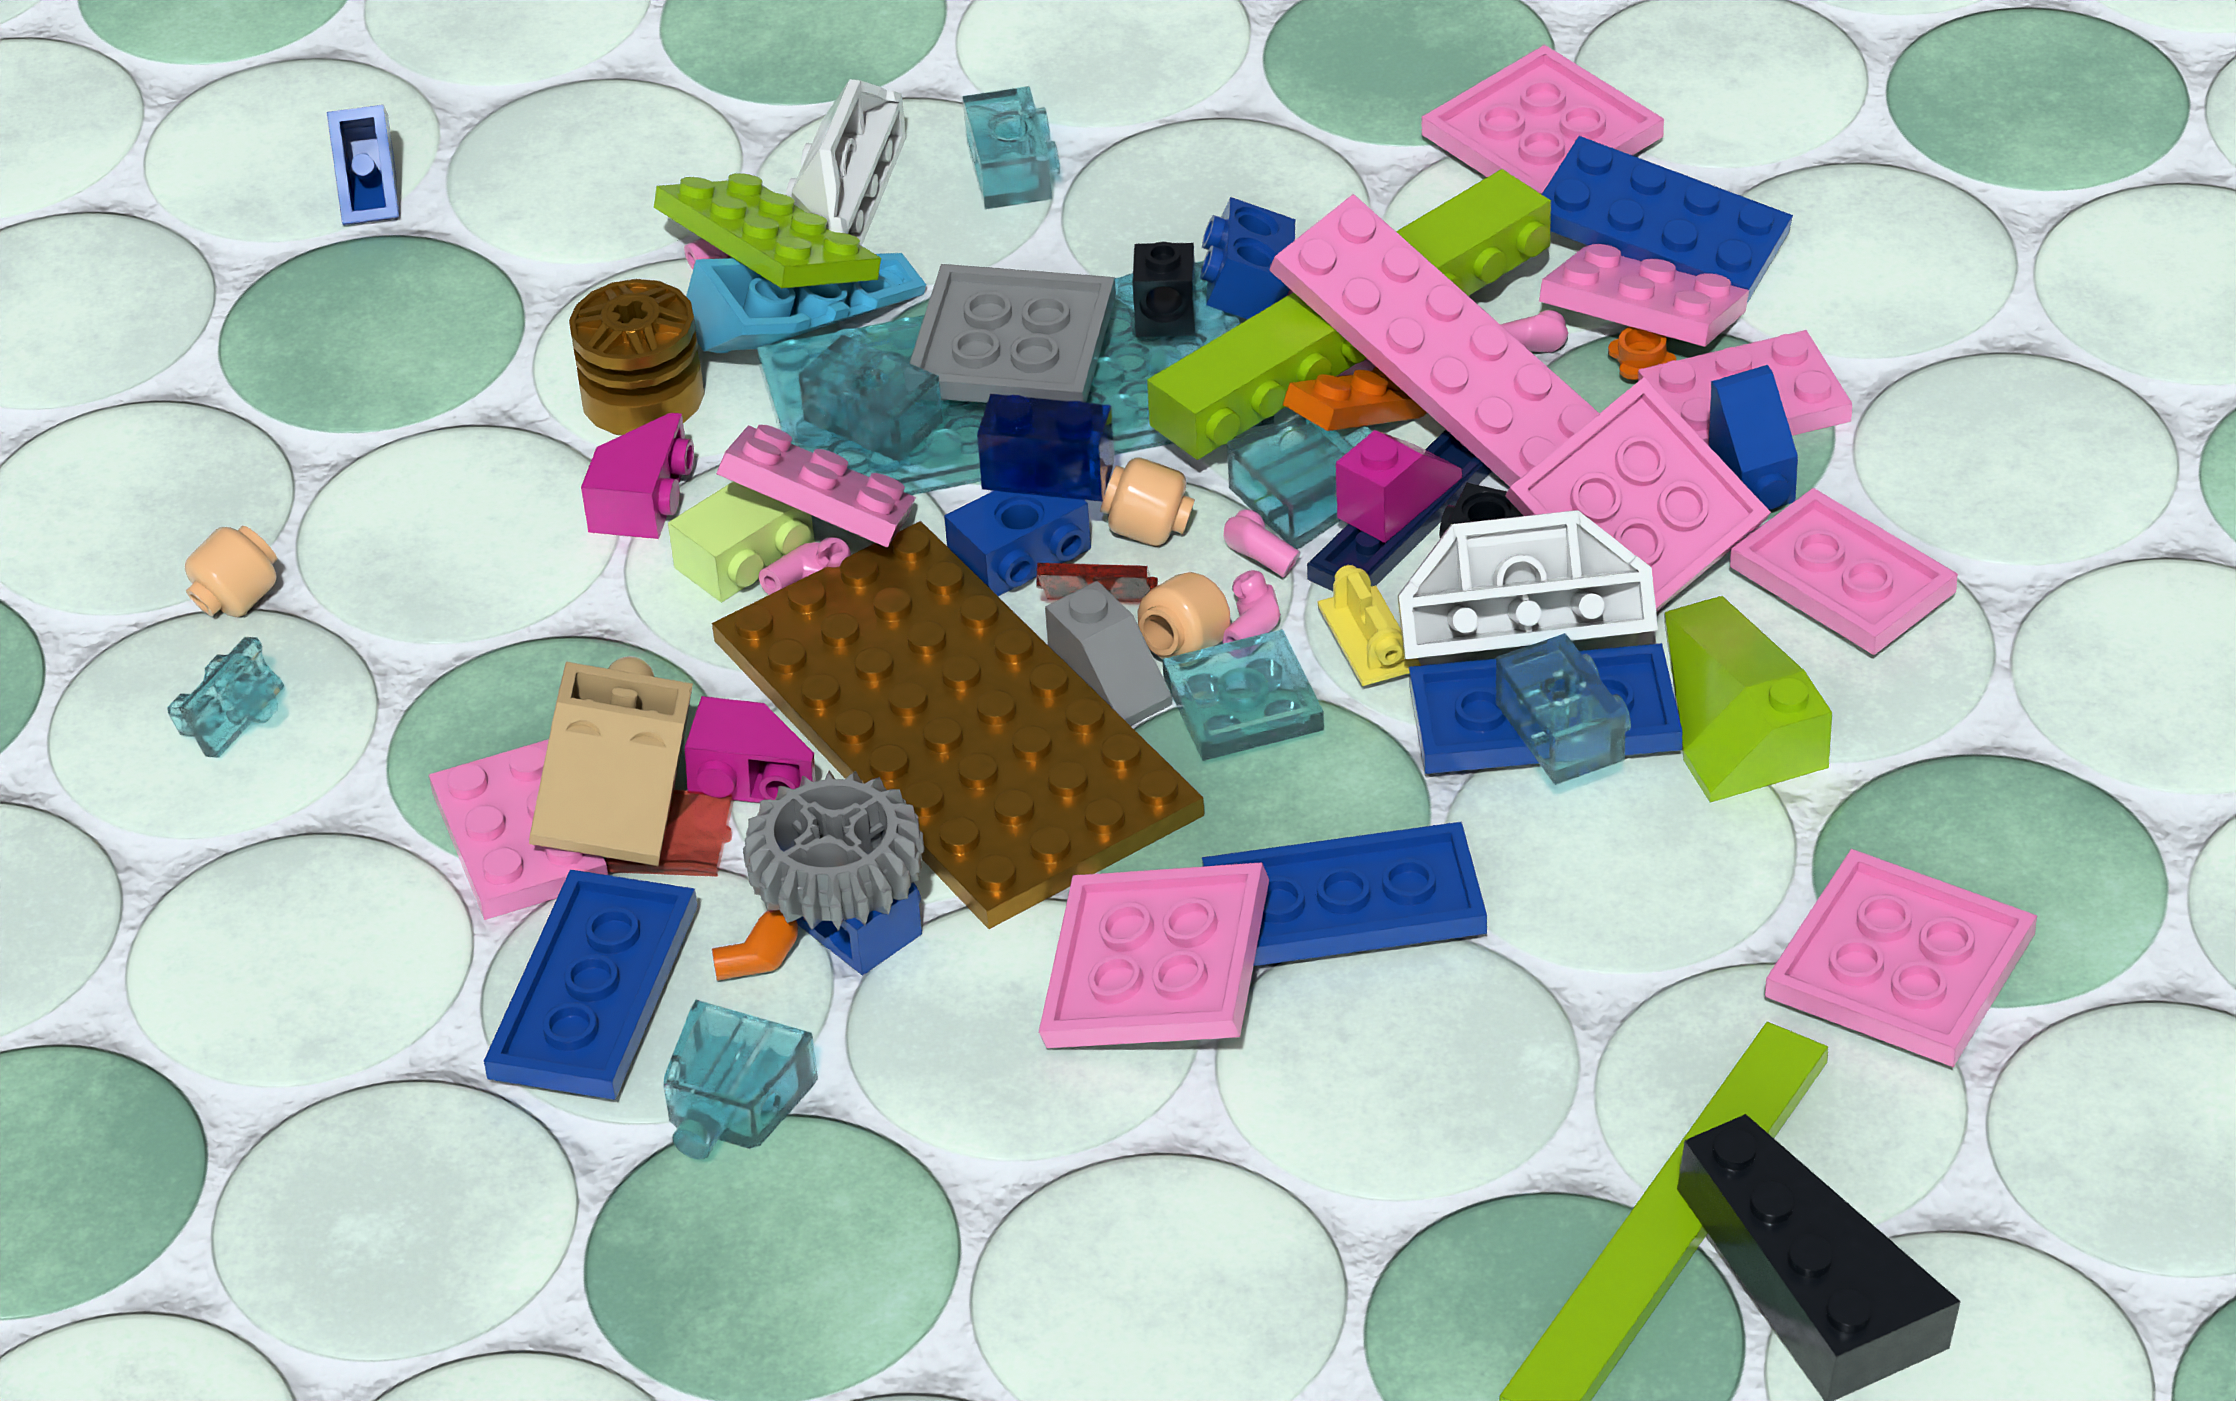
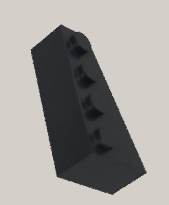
M1747 1114L1685 1140L1677 1186L1678 1191L1824 1401H1835L1950 1348L1961 1301Z

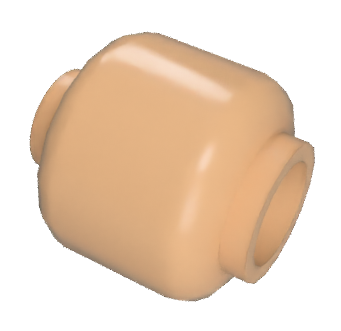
M1136 457L1131 459L1125 468L1115 466L1100 512L1108 514V526L1114 533L1158 547L1167 541L1172 530L1181 534L1184 533L1195 499L1184 496L1187 483L1182 472L1144 458Z
M241 526L236 530L230 527H220L187 558L185 572L192 585L186 590V593L202 611L210 616H213L220 610L229 616L242 617L274 586L277 574L273 564L277 561V556L271 547L250 528Z
M1194 572L1175 575L1151 589L1141 599L1137 611L1138 626L1149 649L1161 659L1176 664L1192 661L1217 646L1223 640L1225 630L1230 626V608L1225 595L1217 584L1209 578Z

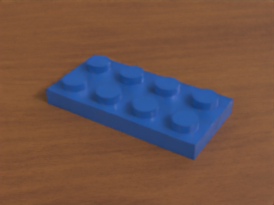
M1578 136L1542 193L1543 196L1551 200V232L1588 246L1592 244L1609 245L1619 249L1621 256L1639 261L1645 259L1665 260L1674 264L1676 271L1695 276L1705 273L1724 276L1731 281L1732 286L1749 290L1747 304L1789 234L1793 215L1582 136Z
M1662 643L1409 667V687L1425 774L1682 750L1683 731Z
M1462 821L1202 857V867L1261 862L1264 865L1269 877V885L1253 966L1487 934V913Z
M570 869L484 1059L487 1079L616 1100L698 907L695 888Z

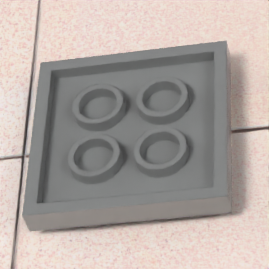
M941 264L905 375L906 396L1084 411L1116 297L1115 277Z

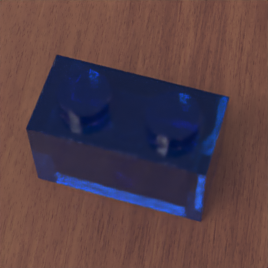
M990 394L977 432L982 490L1103 501L1115 462L1111 405L1031 398L1021 395Z

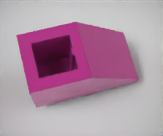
M668 413L596 447L581 486L588 533L659 539L667 515H675L677 511L681 477L691 473L694 462V444L692 439H685L682 414Z
M701 696L685 744L688 795L760 803L762 800H776L779 786L791 789L798 788L802 776H805L812 782H816L814 752L765 703Z

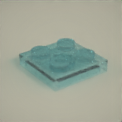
M1283 629L1162 659L1163 678L1202 761L1324 730V711Z

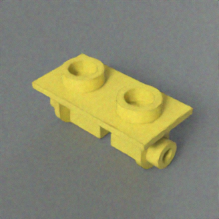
M1353 565L1340 568L1335 574L1333 597L1317 601L1361 685L1365 686L1409 673V667L1421 666L1418 658L1404 659L1401 628L1377 586H1371V581L1366 571Z

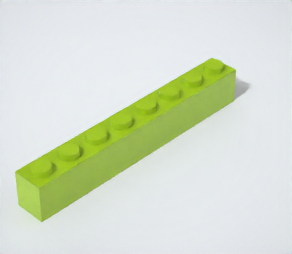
M1500 169L1396 232L1469 296L1550 247L1551 200L1507 171ZM1293 292L1148 378L1149 425L1193 458L1199 460L1285 407L1283 402L1289 383L1315 380L1321 374L1336 377L1367 358Z

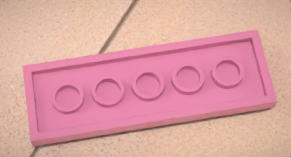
M1354 194L1274 256L1269 270L1509 487L1599 414L1598 411Z

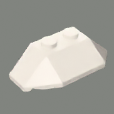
M849 79L821 121L813 142L805 144L799 175L797 178H791L787 186L786 195L795 200L794 205L806 213H813L826 218V228L834 232L846 233L857 237L860 240L861 246L906 140L902 94L885 90L880 86L861 80Z
M1578 510L1451 524L1398 594L1404 659L1658 631L1652 567Z

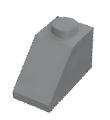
M1098 581L1045 606L1048 646L1130 726L1172 705V695L1133 614Z

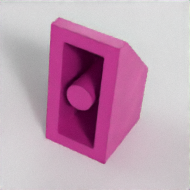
M1374 430L1336 461L1337 518L1386 543L1462 478V468L1413 443Z

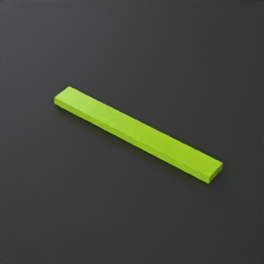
M1768 1021L1765 1023L1499 1395V1401H1591L1708 1234L1677 1189L1685 1140L1744 1114H1747L1769 1135L1775 1138L1827 1064L1828 1046Z

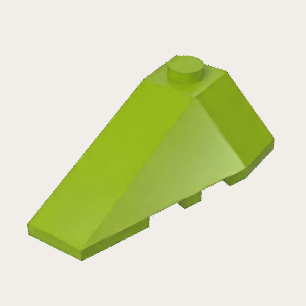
M1723 596L1664 612L1670 667L1674 677L1676 705L1683 731V761L1710 803L1829 768L1832 711L1804 669Z

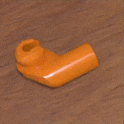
M780 909L767 911L758 919L744 943L712 948L717 981L776 970L782 964L797 939V921L787 923Z

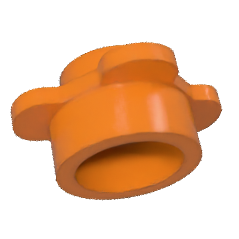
M1631 326L1624 329L1620 333L1619 339L1613 340L1608 346V354L1616 358L1620 363V375L1630 380L1638 379L1639 369L1677 360L1674 354L1666 350V336Z

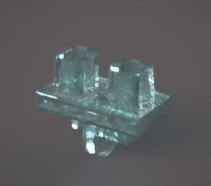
M244 637L228 655L217 654L205 667L204 680L191 694L180 693L167 707L168 714L179 734L184 737H195L205 757L219 758L252 722L266 723L278 711L276 695L285 686L280 677L265 662L262 654L263 646L258 637Z

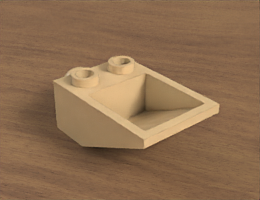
M632 656L617 659L608 669L566 662L556 701L529 844L658 866L685 739L693 683L655 677L653 670L644 660Z

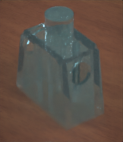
M1299 417L1235 438L1227 442L1229 489L1251 510L1257 512L1264 522L1286 543L1295 549H1299L1341 521V519L1337 518L1336 461L1373 431L1364 426L1342 437L1336 430L1326 431L1308 419Z
M695 1000L690 1008L665 1072L663 1083L669 1121L677 1127L672 1136L677 1149L688 1157L705 1159L709 1156L718 1140L748 1149L761 1146L809 1092L818 1079L812 1033Z

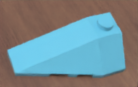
M902 253L876 254L881 257L878 280L792 288L778 287L734 258L696 259L686 297L692 304L697 343L703 351L721 354L728 353L731 350L758 349L924 295L926 283Z

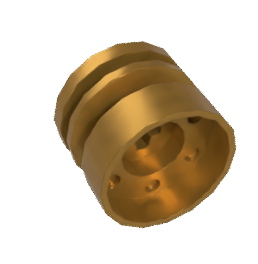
M631 279L618 281L591 291L576 304L569 319L580 394L583 412L596 427L615 435H623L668 413L682 414L684 423L698 411L704 397V387L697 350L698 343L691 301L678 288L654 280Z

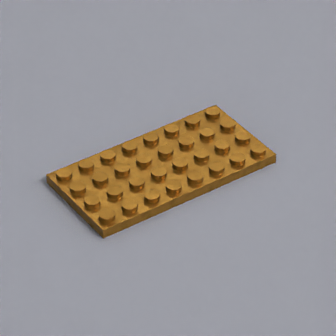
M922 521L899 531L888 548L874 543L846 557L840 567H825L712 623L715 643L845 779L856 771L864 784L880 777L887 790L900 789L902 798L906 801V804L913 805L914 813L918 816L919 829L923 833L924 841L922 860L988 929L1071 886L1073 875L1095 874L1204 816V797Z

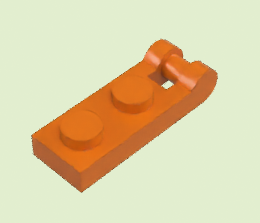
M1376 366L1372 372L1355 370L1353 375L1338 377L1321 374L1315 380L1291 382L1283 402L1285 407L1326 431L1417 419L1427 414L1422 407Z

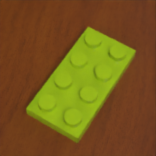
M736 173L729 175L727 181L714 182L699 177H684L680 180V184L656 186L653 208L780 288L878 280L881 257L861 246L860 240L857 237L829 230L826 228V218L817 214L806 213L794 205L795 200L790 196L775 193L763 186V181L759 177Z

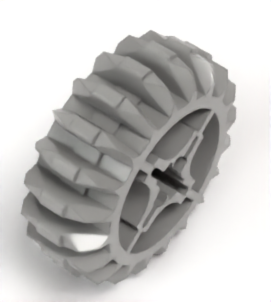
M828 771L825 780L812 782L805 776H802L798 788L791 789L779 786L776 800L760 801L758 816L748 819L743 855L749 883L754 889V894L761 895L767 911L780 909L787 923L804 916L811 930L821 921H832L839 931L843 920L856 918L866 925L869 912L875 910L883 914H889L893 899H908L911 883L919 881L924 841L923 833L919 829L918 816L914 813L913 805L906 804L900 789L887 790L880 777L864 784L856 771L846 779H835L832 773Z

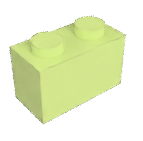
M734 481L668 522L674 568L721 603L745 587L752 585L759 579V572L800 545L815 542L812 515Z

